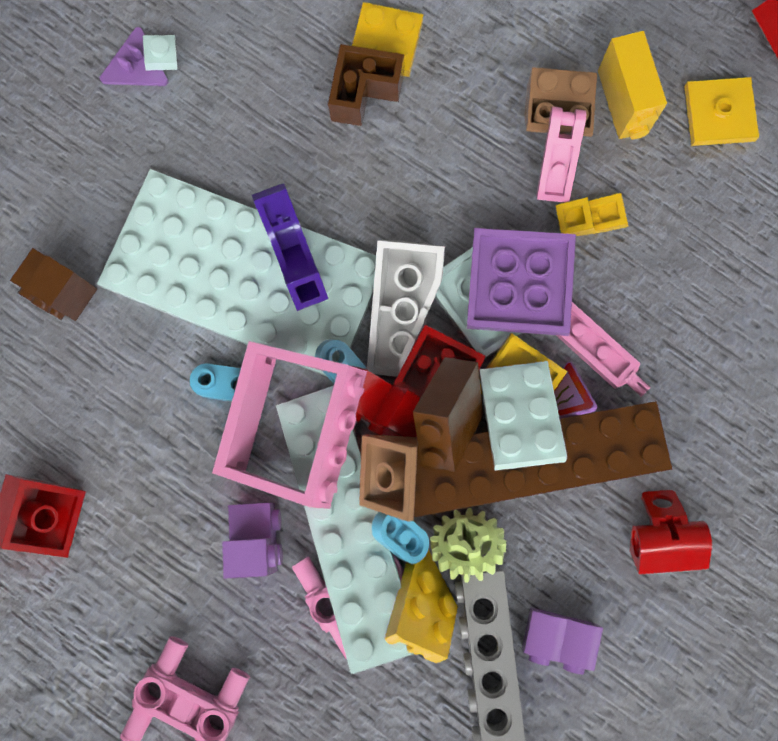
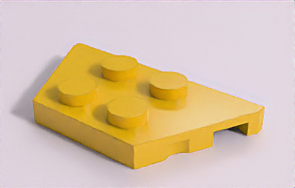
M429 549L426 556L420 562L415 564L406 562L401 579V588L398 590L384 639L391 645L402 642L406 644L408 652L415 655L421 654L425 659L438 663L448 659L458 606L435 561H433Z

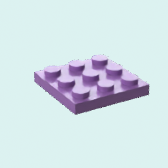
M474 228L467 329L569 336L576 234Z

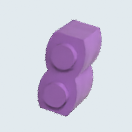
M530 607L522 650L525 654L529 655L528 660L546 666H549L550 660L564 663V670L584 675L585 669L595 670L603 628L599 624Z

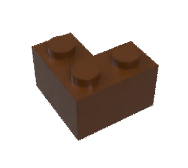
M340 44L328 101L331 121L362 126L368 97L399 102L404 77V54Z
M34 248L31 249L10 279L11 282L21 287L18 294L60 320L66 315L76 321L98 290L75 272Z

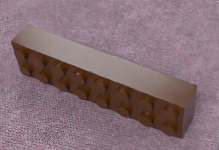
M657 401L560 419L567 453L566 462L495 470L489 432L473 435L456 471L453 472L421 465L419 446L417 445L414 517L673 470Z

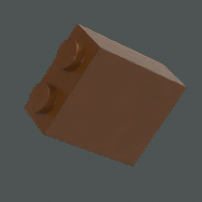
M445 357L413 410L421 465L456 471L483 417L478 362Z

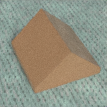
M362 435L360 506L407 522L414 520L417 437Z

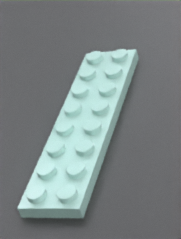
M334 386L276 405L298 487L302 491H305ZM353 428L346 448L347 457L341 466L337 481V493H334L330 509L310 508L304 505L351 674L413 655V653L407 651L406 644L398 642L391 645L384 639L396 596L401 588V580L393 554L373 537L372 523L378 511L359 505L361 450Z

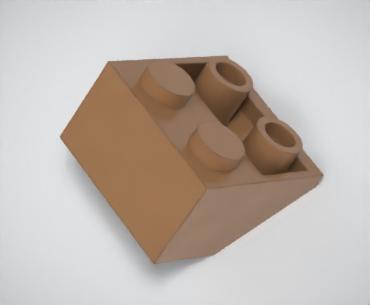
M532 67L526 91V131L547 133L551 108L560 107L563 108L564 112H575V109L586 110L583 136L592 137L597 73ZM561 125L559 134L571 135L572 126Z

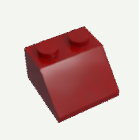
M6 474L0 492V549L68 558L86 491Z

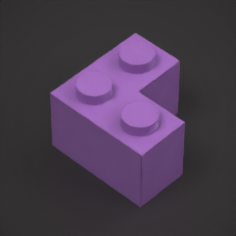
M275 503L228 505L229 541L222 542L223 578L259 577L277 572V565H282L283 563L282 545L276 544V530H281L280 509L275 510Z

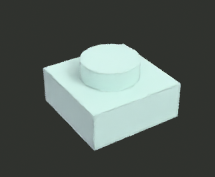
M143 35L146 70H178L175 35Z

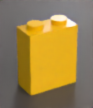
M640 31L612 38L598 69L600 81L619 139L630 137V139L634 140L646 136L667 105L645 33Z

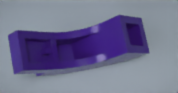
M282 183L253 194V201L272 244L296 310L299 311L328 300V295L285 184Z

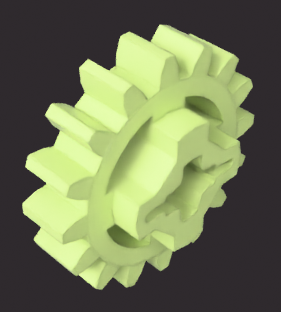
M471 508L467 509L466 515H461L458 510H454L453 519L444 515L442 517V526L434 525V536L430 537L433 561H438L440 572L450 569V579L454 580L458 574H461L465 583L469 582L470 575H475L479 581H482L484 571L494 575L496 564H503L504 553L506 552L504 529L497 528V519L495 518L486 521L484 511H481L478 516H474Z

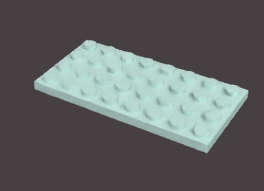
M150 169L97 284L104 289L248 345V341L315 357L317 347L328 339L341 340L350 349L352 348L373 297L376 255L301 227L329 299L297 311L258 210ZM335 351L332 355L334 362L339 360L340 355L338 351ZM299 365L301 367H304L306 369L326 376L322 370Z

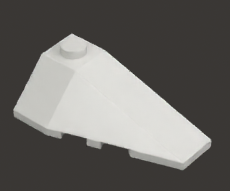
M394 240L377 241L367 369L373 374L397 377L403 367L442 282L444 246Z

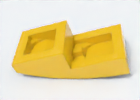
M622 193L590 201L586 197L555 205L560 231L564 234L583 236L629 227Z

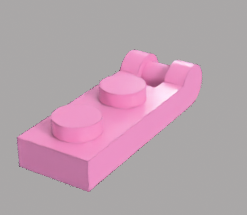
M560 107L551 108L536 194L537 200L570 202L585 127L586 110L575 109V112H564L563 108ZM560 126H572L571 135L559 134Z

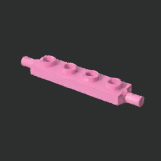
M572 302L569 336H556L614 389L627 384L642 397L651 387L636 375L640 362Z

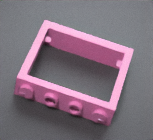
M248 341L212 473L310 508L330 509L334 493H337V481L341 466L347 457L346 448L350 433L356 423L355 414L360 396L365 390L363 385L367 371L350 365ZM276 359L337 374L305 491L246 472Z

